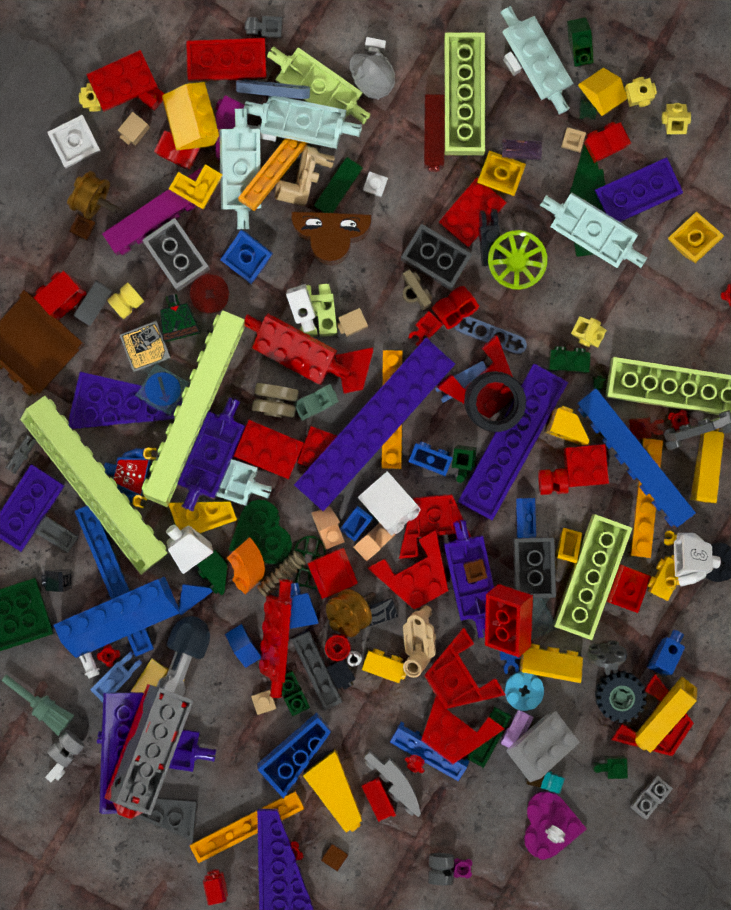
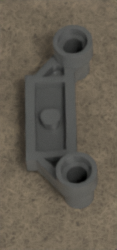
M730 410L719 413V418L714 420L709 418L699 420L698 424L691 426L689 423L680 426V430L675 431L674 427L663 430L667 450L682 446L681 440L707 433L720 427L723 434L731 432Z

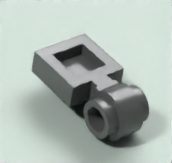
M262 16V23L258 22V18L248 17L244 24V30L247 35H258V32L262 30V37L281 38L282 17Z

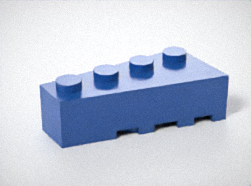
M316 712L257 763V770L283 799L291 786L297 781L303 769L307 767L313 755L331 733L330 727Z

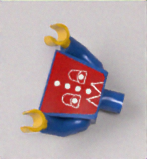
M136 448L125 452L122 457H118L116 465L111 463H105L104 465L106 475L113 476L120 493H124L134 506L142 509L144 507L140 505L141 500L147 501L143 497L142 486L145 479H148L151 461L156 460V457L151 455L153 450H157L156 448Z

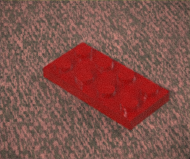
M265 38L186 41L188 82L267 79Z

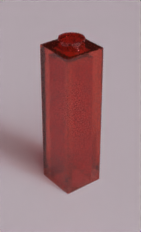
M425 94L424 168H428L429 172H438L444 167L445 95Z

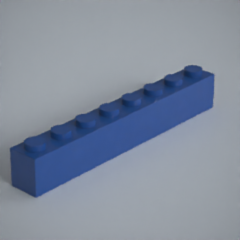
M594 389L578 402L580 407L577 410L584 418L587 416L592 421L590 426L596 433H602L605 437L602 441L609 449L611 447L614 448L617 452L614 455L621 465L624 462L630 468L627 470L628 474L633 480L638 478L642 483L639 486L646 496L650 493L654 498L652 504L658 511L662 509L667 516L664 519L671 527L673 525L679 527L696 513L597 389Z

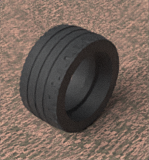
M490 371L477 376L471 381L465 392L464 404L466 412L474 424L486 431L502 432L511 429L520 421L526 408V396L522 386L515 378L503 372ZM493 382L503 383L508 386L514 397L511 411L506 417L498 421H491L482 417L476 406L480 390Z

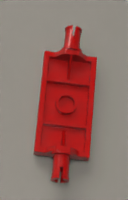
M269 313L265 316L263 322L249 314L244 318L245 327L257 332L252 349L319 385L324 382L326 375L330 372L343 380L348 378L351 369L336 362L334 358L337 352L336 349Z
M280 579L279 596H266V602L264 603L265 618L262 624L263 641H261L262 654L259 661L260 673L271 680L270 696L272 698H282L283 683H285L292 598L290 597L292 581L289 579Z

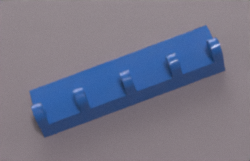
M400 722L390 743L411 755L420 756L425 763L459 781L468 767L469 760L461 759L452 765L421 741L422 736L419 735V731L413 732L404 727L403 722Z

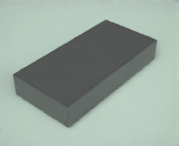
M46 515L34 530V533L66 553L70 551L78 539V535Z

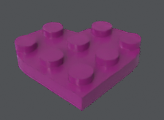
M539 791L529 799L526 810L527 817L531 823L525 830L524 843L533 856L541 860L551 858L587 830L564 800L555 792ZM552 825L558 827L565 833L563 837L565 841L558 842L557 844L547 838L548 834L545 830L550 829Z

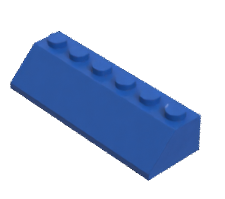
M164 576L56 623L54 627L61 643L77 658L181 612Z

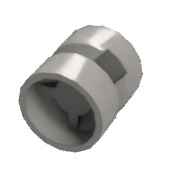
M65 730L58 738L59 742H55L47 751L63 767H67L73 761V755H78L85 747L84 743L69 730Z

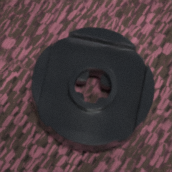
M712 543V556L721 557L723 565H720L719 568H713L710 573L706 574L705 578L714 582L727 581L731 579V547L724 543Z

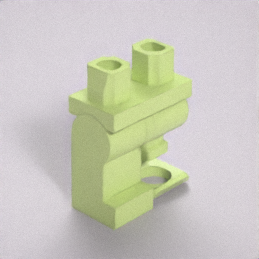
M329 284L319 285V295H312L311 285H306L315 311V317H318L320 337L338 335L334 298ZM305 308L299 309L300 313H307ZM316 327L312 331L305 332L311 337L318 336Z

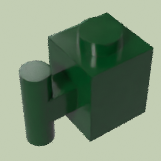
M457 445L454 448L452 468L458 469L457 482L462 483L468 476L467 470L471 471L475 467L477 447Z
M624 755L605 756V763L593 762L591 764V768L595 773L605 772V776L608 779H628L627 758Z

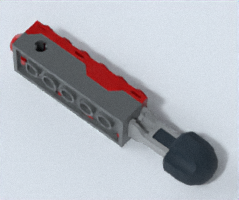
M185 617L175 624L167 642L168 648L176 651L168 673L159 680L157 687L147 684L104 797L113 802L118 815L132 819L142 813L152 814L193 704V700L183 697L186 690L183 680L192 657L197 659L204 658L210 642L208 626L199 617Z

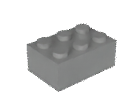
M175 218L142 240L177 291H180L210 270Z
M554 711L543 716L513 743L506 752L529 782L541 779L580 742L559 714Z

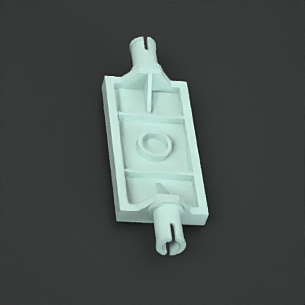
M511 6L505 8L500 13L509 27L503 31V34L541 100L545 98L551 100L559 115L566 112L570 107L561 93L564 89L573 85V82L537 19L533 16L524 21H519Z
M269 96L268 101L263 103V105L246 101L244 109H248L247 114L261 117L260 133L337 149L340 136L343 133L360 137L362 124L345 122L346 110L277 96Z
M235 109V127L233 129H220V173L223 174L221 178V209H235L237 211V229H250L249 211L251 209L241 203L238 197L261 169L260 129H249L247 127L248 109Z
M572 192L564 204H559L547 195L540 204L541 207L555 214L554 217L556 218L550 226L551 228L614 267L618 268L623 259H628L641 268L648 258L632 249V244L639 235L637 232Z
M232 459L216 496L247 505L251 493L268 499L270 493L263 490L271 492L272 486L256 482L255 478L259 468Z

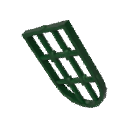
M315 536L303 537L294 548L304 558L308 554L312 555V560H314L316 557L323 556L317 552L321 543L324 555L326 554L323 542ZM310 538L317 540L314 553L309 552L307 549ZM306 539L304 550L297 549L299 543ZM302 564V568L297 569L298 573L296 581H292V583L299 582L301 570L307 571L308 578L306 581V585L299 583V585L301 587L304 586L317 590V586H309L312 574L308 568H304V565Z

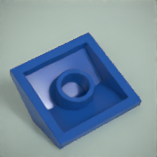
M240 230L221 258V261L252 284L265 268L273 253L244 230Z

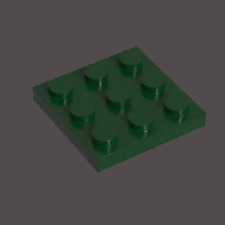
M37 578L0 589V651L55 634Z

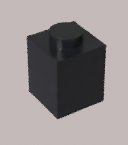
M346 659L336 661L327 666V670L338 689L343 687L345 690L354 685L353 681L356 680V677Z

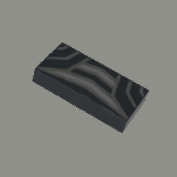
M392 598L369 605L372 621L367 627L398 617Z

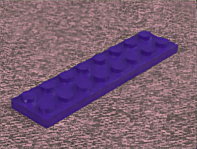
M536 364L532 365L521 385L526 396L524 415L511 429L495 432L458 500L459 503L493 521L566 388L567 381ZM514 400L512 401L504 417H506L511 411Z

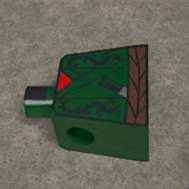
M177 294L166 296L168 308L160 310L163 342L167 343L201 334L189 304H180Z

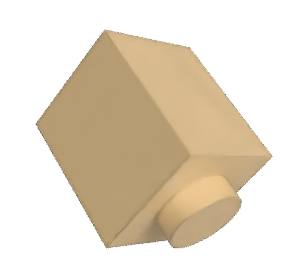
M132 112L118 129L121 134L119 138L128 145L132 143L136 146L150 127Z
M360 308L338 318V329L341 334L345 333L346 337L368 328Z

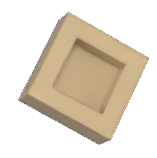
M567 127L561 148L580 153L586 132Z
M270 690L251 696L257 715L276 709L274 699L270 696Z

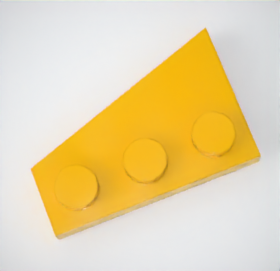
M184 502L169 503L174 522L180 531L186 526H191L198 533H202L237 520L231 502H197L194 511L181 507Z

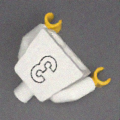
M672 531L665 532V537H670L671 539H664V544L667 546L674 544L675 576L678 577V579L668 577L665 580V583H674L673 586L666 588L668 591L675 590L676 585L686 586L704 579L706 574L710 573L713 568L720 566V557L712 556L711 544L704 542L696 533H677L675 535Z

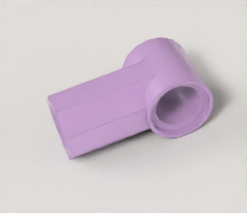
M517 710L510 727L505 730L500 744L509 748L527 732L534 717L521 710Z

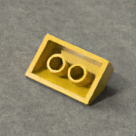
M205 82L185 84L164 94L162 99L176 150L214 146L219 137V132Z
M562 406L552 411L544 433L581 446L589 443L588 436L578 416L573 414V409Z
M531 643V647L521 655L519 670L523 673L581 683L583 657L578 656L579 652L567 650V653L559 652V648L549 646L545 650L540 649V645Z

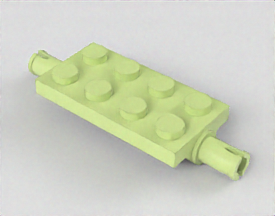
M272 47V51H269L267 57L281 66L282 70L276 78L278 83L309 86L310 98L302 99L305 102L346 110V117L347 115H352L362 124L367 122L371 114L357 105V101L363 92L300 48H297L292 56H286L276 47Z

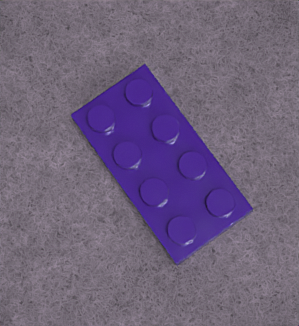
M666 157L596 189L595 193L604 213L622 222L683 194V191Z
M31 464L0 511V539L23 552L34 535V530L43 517L47 515L65 485Z

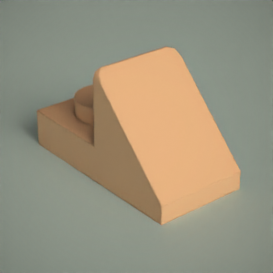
M330 506L324 511L320 509L311 513L325 550L345 542L338 526L340 521Z
M379 522L354 548L368 561L395 534L391 536Z

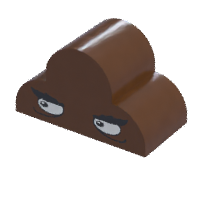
M292 212L291 214L295 232L302 239L311 241L312 252L319 262L330 266L342 263L350 253L351 243L363 240L371 228V215Z

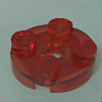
M205 274L197 278L192 284L190 297L193 305L199 311L212 314L220 312L226 307L229 302L230 292L228 285L221 277ZM207 289L209 291L211 289L215 290L213 293L215 297L213 299L211 297L205 298V291Z

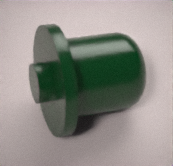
M602 376L592 377L594 379L593 388L602 390L606 378Z

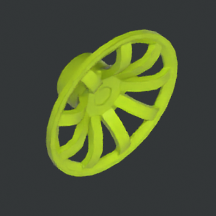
M515 230L506 232L497 238L491 246L488 256L489 269L495 280L501 285L510 289H526L536 284L546 271V249L536 236L527 231ZM515 235L525 236L520 249L516 248ZM507 237L511 245L512 251L510 252L499 245ZM529 239H531L538 247L526 253L525 248ZM495 249L502 252L506 259L493 260ZM541 251L542 263L529 260V257ZM505 264L507 268L498 276L493 265ZM527 266L539 267L541 270L534 278L527 269ZM510 271L514 272V284L503 280ZM519 272H523L530 282L519 285Z

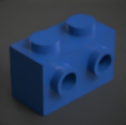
M421 441L420 444L415 443L408 462L446 476L453 458L449 456L450 452L438 449L437 452L430 449L431 445Z

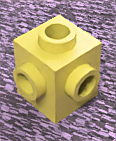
M644 77L633 79V83L625 86L629 107L639 105V107L648 106L657 94L656 86L654 83H651L650 78L644 79Z
M87 83V87L81 88L79 102L83 108L89 109V112L101 111V106L91 84Z
M666 104V111L662 112V124H665L666 133L687 134L688 124L691 123V112L687 111L686 104Z
M579 316L571 334L579 339L578 343L588 348L592 345L598 348L607 330L600 326V321L594 318L589 320Z

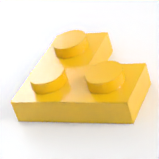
M205 164L196 182L178 172L169 190L204 209L223 174Z

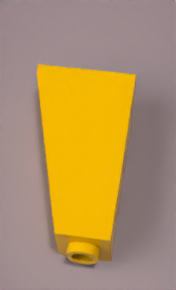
M719 428L703 433L700 436L690 500L706 503L717 502L724 434L719 432Z
M683 676L679 678L636 733L635 741L638 747L650 753L695 704L697 701V687Z
M334 749L305 771L303 777L346 833L349 830L353 832L361 826L362 816L338 753Z

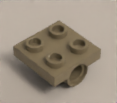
M409 269L402 276L407 284L403 290V299L408 304L418 302L424 311L430 307L432 296L426 288L423 290L420 286L421 279L417 273H412ZM412 289L417 296L415 299H408L406 292Z

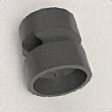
M449 853L429 854V867H431V870L428 871V883L441 886L454 884V872L451 870L454 867V855Z

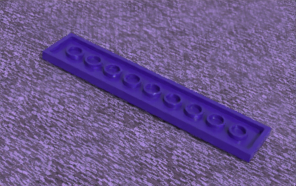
M425 338L294 486L324 511L453 368L455 363Z

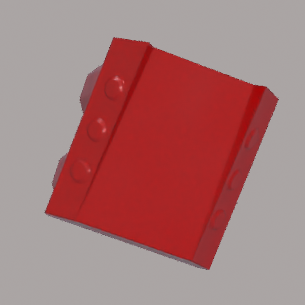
M344 548L329 552L307 563L322 599L358 583Z

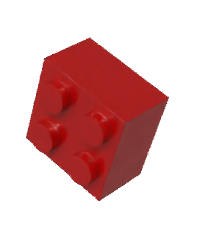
M605 444L563 448L569 487L609 484Z

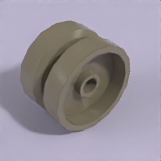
M256 383L254 393L257 396L266 397V400H253L251 411L280 418L282 416L295 417L296 407L284 402L297 401L299 390Z

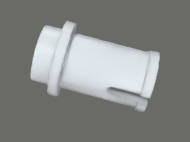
M350 651L346 657L347 663L351 666L359 665L362 660L361 654L358 651ZM353 655L358 659L356 662L350 660Z
M91 652L79 657L86 671L85 676L87 675L88 678L99 675L98 670H100L96 667Z

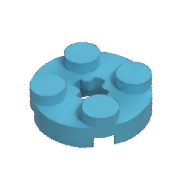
M519 671L507 679L504 693L512 707L517 710L528 711L535 709L541 703L544 696V687L537 675ZM526 685L530 692L525 694V696H521L522 693L519 691V688H523Z

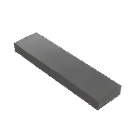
M310 631L292 638L291 640L324 710L342 703L343 701Z

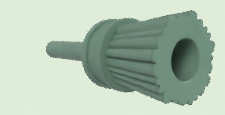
M5 675L2 679V682L31 703L30 706L33 708L32 716L38 718L40 722L43 721L58 736L73 720L74 715L56 705V702L52 701L48 695L42 698L39 696L35 697L8 675Z

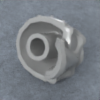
M377 52L372 56L360 53L351 57L349 63L350 71L355 84L368 98L377 100L391 92L395 85V72L390 62L381 52Z

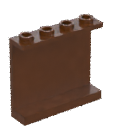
M23 290L19 295L21 298L0 320V369L5 368L9 372L7 376L15 383L19 381L23 385L22 390L29 396L33 394L38 397L85 344L59 320L50 316L33 296Z

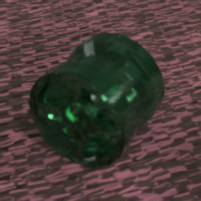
M580 99L579 119L587 117L595 120L597 109L591 102Z

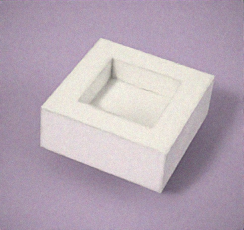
M366 37L365 49L369 53H384L385 40Z
M512 52L506 54L503 61L513 76L521 72V64Z
M369 172L363 191L382 197L388 178Z
M57 763L45 778L50 782L54 779L59 780L66 773L63 770L65 767Z

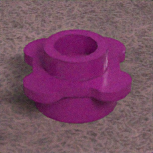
M454 859V877L470 878L472 876V860Z

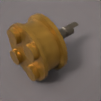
M92 171L76 179L74 183L75 189L67 200L71 210L81 211L87 219L92 218L101 206L114 214L116 212L122 214L123 209L105 200L110 188L108 180H100Z
M345 589L338 594V597L330 599L326 605L330 627L346 637L356 636L360 629L366 628L372 621V614L368 603L376 598L375 593L370 592L365 597H362L353 590Z

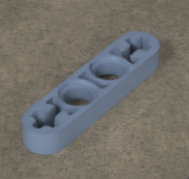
M254 80L236 81V91L240 93L297 99L310 98L309 86Z
M469 316L463 319H466V324L471 325L472 321L476 323L472 328V333L468 332L470 329L468 327L460 329L459 324L454 327L459 333L485 343L490 341L496 333H502L505 336L504 342L501 343L502 349L513 354H521L527 346L523 337ZM480 325L484 326L487 331L482 337L478 336L475 332L476 327ZM508 336H511L512 339L510 341L517 342V340H520L523 348L514 350V345L509 344L508 348L504 345L508 341Z

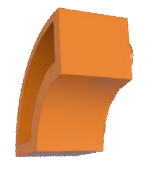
M249 537L227 557L234 570L232 581L245 595L262 580L265 572L262 555L254 541Z

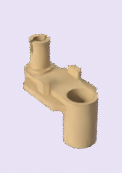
M305 146L301 156L296 184L279 180L275 189V199L305 206L308 201L311 182L317 183L319 173L314 172L315 164L332 168L334 163L328 161H334V156L318 153L317 148Z
M426 605L422 606L419 611L413 612L403 625L405 653L409 655L403 664V670L406 675L413 678L420 676L436 654V634L434 633V627L429 623L428 619L432 615V609Z

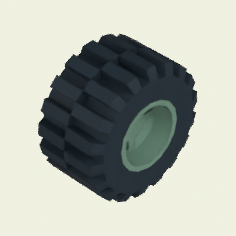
M623 670L615 674L610 673V675L600 679V684L597 683V691L595 692L596 704L603 715L611 721L615 722L616 720L619 723H623V721L630 722L631 718L634 717L636 719L639 717L638 713L644 711L643 706L646 705L645 697H647L643 684L632 673Z

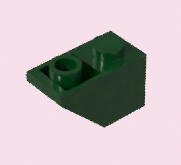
M587 18L567 21L568 40L574 67L594 63L592 33Z
M215 549L212 554L197 564L199 567L197 571L203 579L208 578L211 582L209 586L215 594L220 593V595H223L226 592L229 564L218 550Z

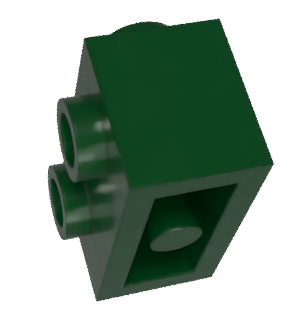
M555 346L554 350L551 349L549 351L547 371L587 374L590 369L591 353L586 352L584 348H574V351H566V347Z

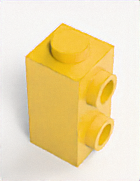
M674 555L671 558L665 556L664 559H660L656 567L658 572L655 577L652 576L647 585L649 587L648 592L666 601L669 600L673 592L668 591L666 588L673 586L674 583H665V580L668 577L678 579L675 576Z
M373 648V651L368 650L362 666L363 671L397 683L400 682V679L404 680L406 677V673L403 670V658L392 655L390 658L384 655V651Z

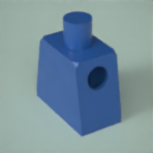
M292 583L289 629L319 624L309 592L300 594L299 583Z
M673 630L669 638H663L649 661L647 668L662 676L672 675L685 649V646L680 644L684 634Z

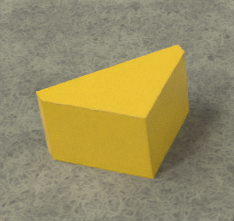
M563 528L555 557L577 563L582 533Z

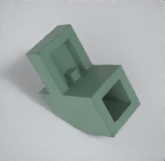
M331 384L293 404L303 421L334 406L339 401L336 392Z

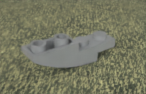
M368 750L364 755L366 760L364 763L372 770L376 768L381 773L379 776L386 783H392L388 787V791L391 792L389 796L397 803L400 800L405 805L404 809L411 816L415 814L419 817L421 812L416 794L403 771L390 757L383 762Z

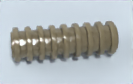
M294 550L292 552L293 555H289L283 564H279V568H275V572L270 573L271 576L266 577V581H262V585L259 584L257 586L259 592L264 597L275 594V590H279L280 579L292 578L293 573H297V569H301V565L306 564L305 558L298 551Z

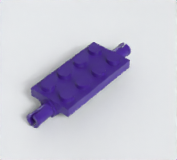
M228 397L224 410L219 415L209 411L177 483L179 486L189 490L181 506L185 509L194 511L200 495L214 500L246 428L245 425L234 421L233 416L240 402L235 399L232 400L233 398Z
M460 520L461 529L458 521L453 523L457 540L444 543L460 620L473 619L476 624L478 638H483L482 629H484L485 634L486 594L494 588L483 535L469 537L466 520ZM482 558L487 578L468 584L463 563Z
M183 729L169 768L193 772L197 759L215 762L216 756L213 755L216 754L217 749L199 747L200 732ZM99 731L97 737L101 738L97 739V744H102V732Z

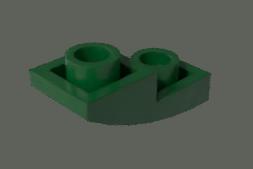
M293 670L285 673L282 695L292 716H295L309 709L310 705Z

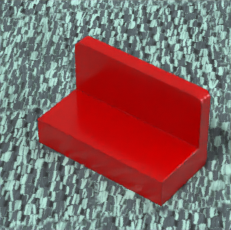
M380 777L361 785L378 822L390 816H396V811Z

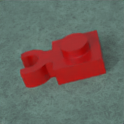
M428 311L416 324L419 330L411 332L408 338L411 339L414 335H417L419 341L415 345L419 346L423 342L425 335L430 339L443 324Z

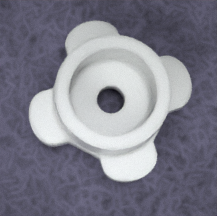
M552 825L550 829L545 830L548 834L547 838L557 844L558 842L565 841L563 839L565 833L558 827Z

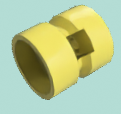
M128 282L120 288L119 294L115 293L107 300L123 319L132 313V308L137 309L145 302Z

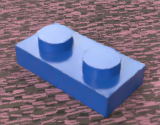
M535 498L516 499L517 538H535Z

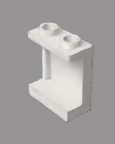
M388 471L358 496L359 500L391 536L394 533H399L409 520L412 521L418 516L421 510Z

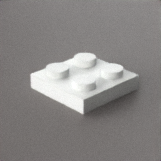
M83 115L47 132L65 168L101 151Z

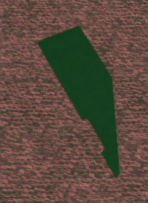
M584 144L569 195L572 192L603 211L595 190L605 186L604 171L599 169L598 162H593ZM574 242L577 257L594 255Z

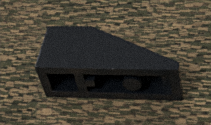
M72 569L46 570L45 574H42V586H45V591L65 592L72 589Z

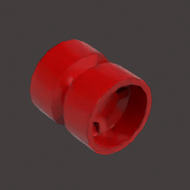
M567 468L555 469L554 472L550 469L538 470L540 495H550L553 491L556 494L568 493Z
M340 633L329 636L325 644L326 655L334 661L345 659L350 653L349 639Z

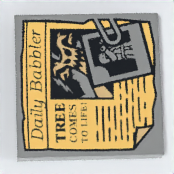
M157 321L120 335L133 372L171 358L166 344L163 342Z

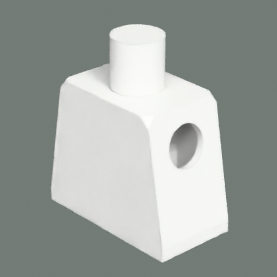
M306 284L288 289L286 295L296 324L301 323L304 333L314 330L315 326L312 319L315 318V311ZM305 308L307 313L302 314L299 309Z
M174 524L166 530V533L171 537L167 540L168 551L183 574L213 553L211 542L191 526H186L180 531Z

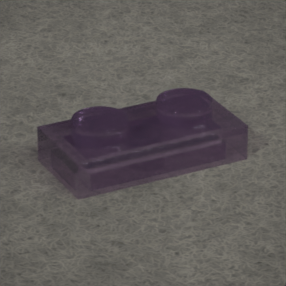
M502 139V157L541 160L542 142Z

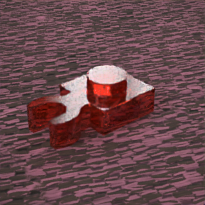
M650 417L629 419L630 431L636 439L651 438L652 432L656 435H661L665 433V430H659L657 424L663 423L664 420L657 419L651 423Z

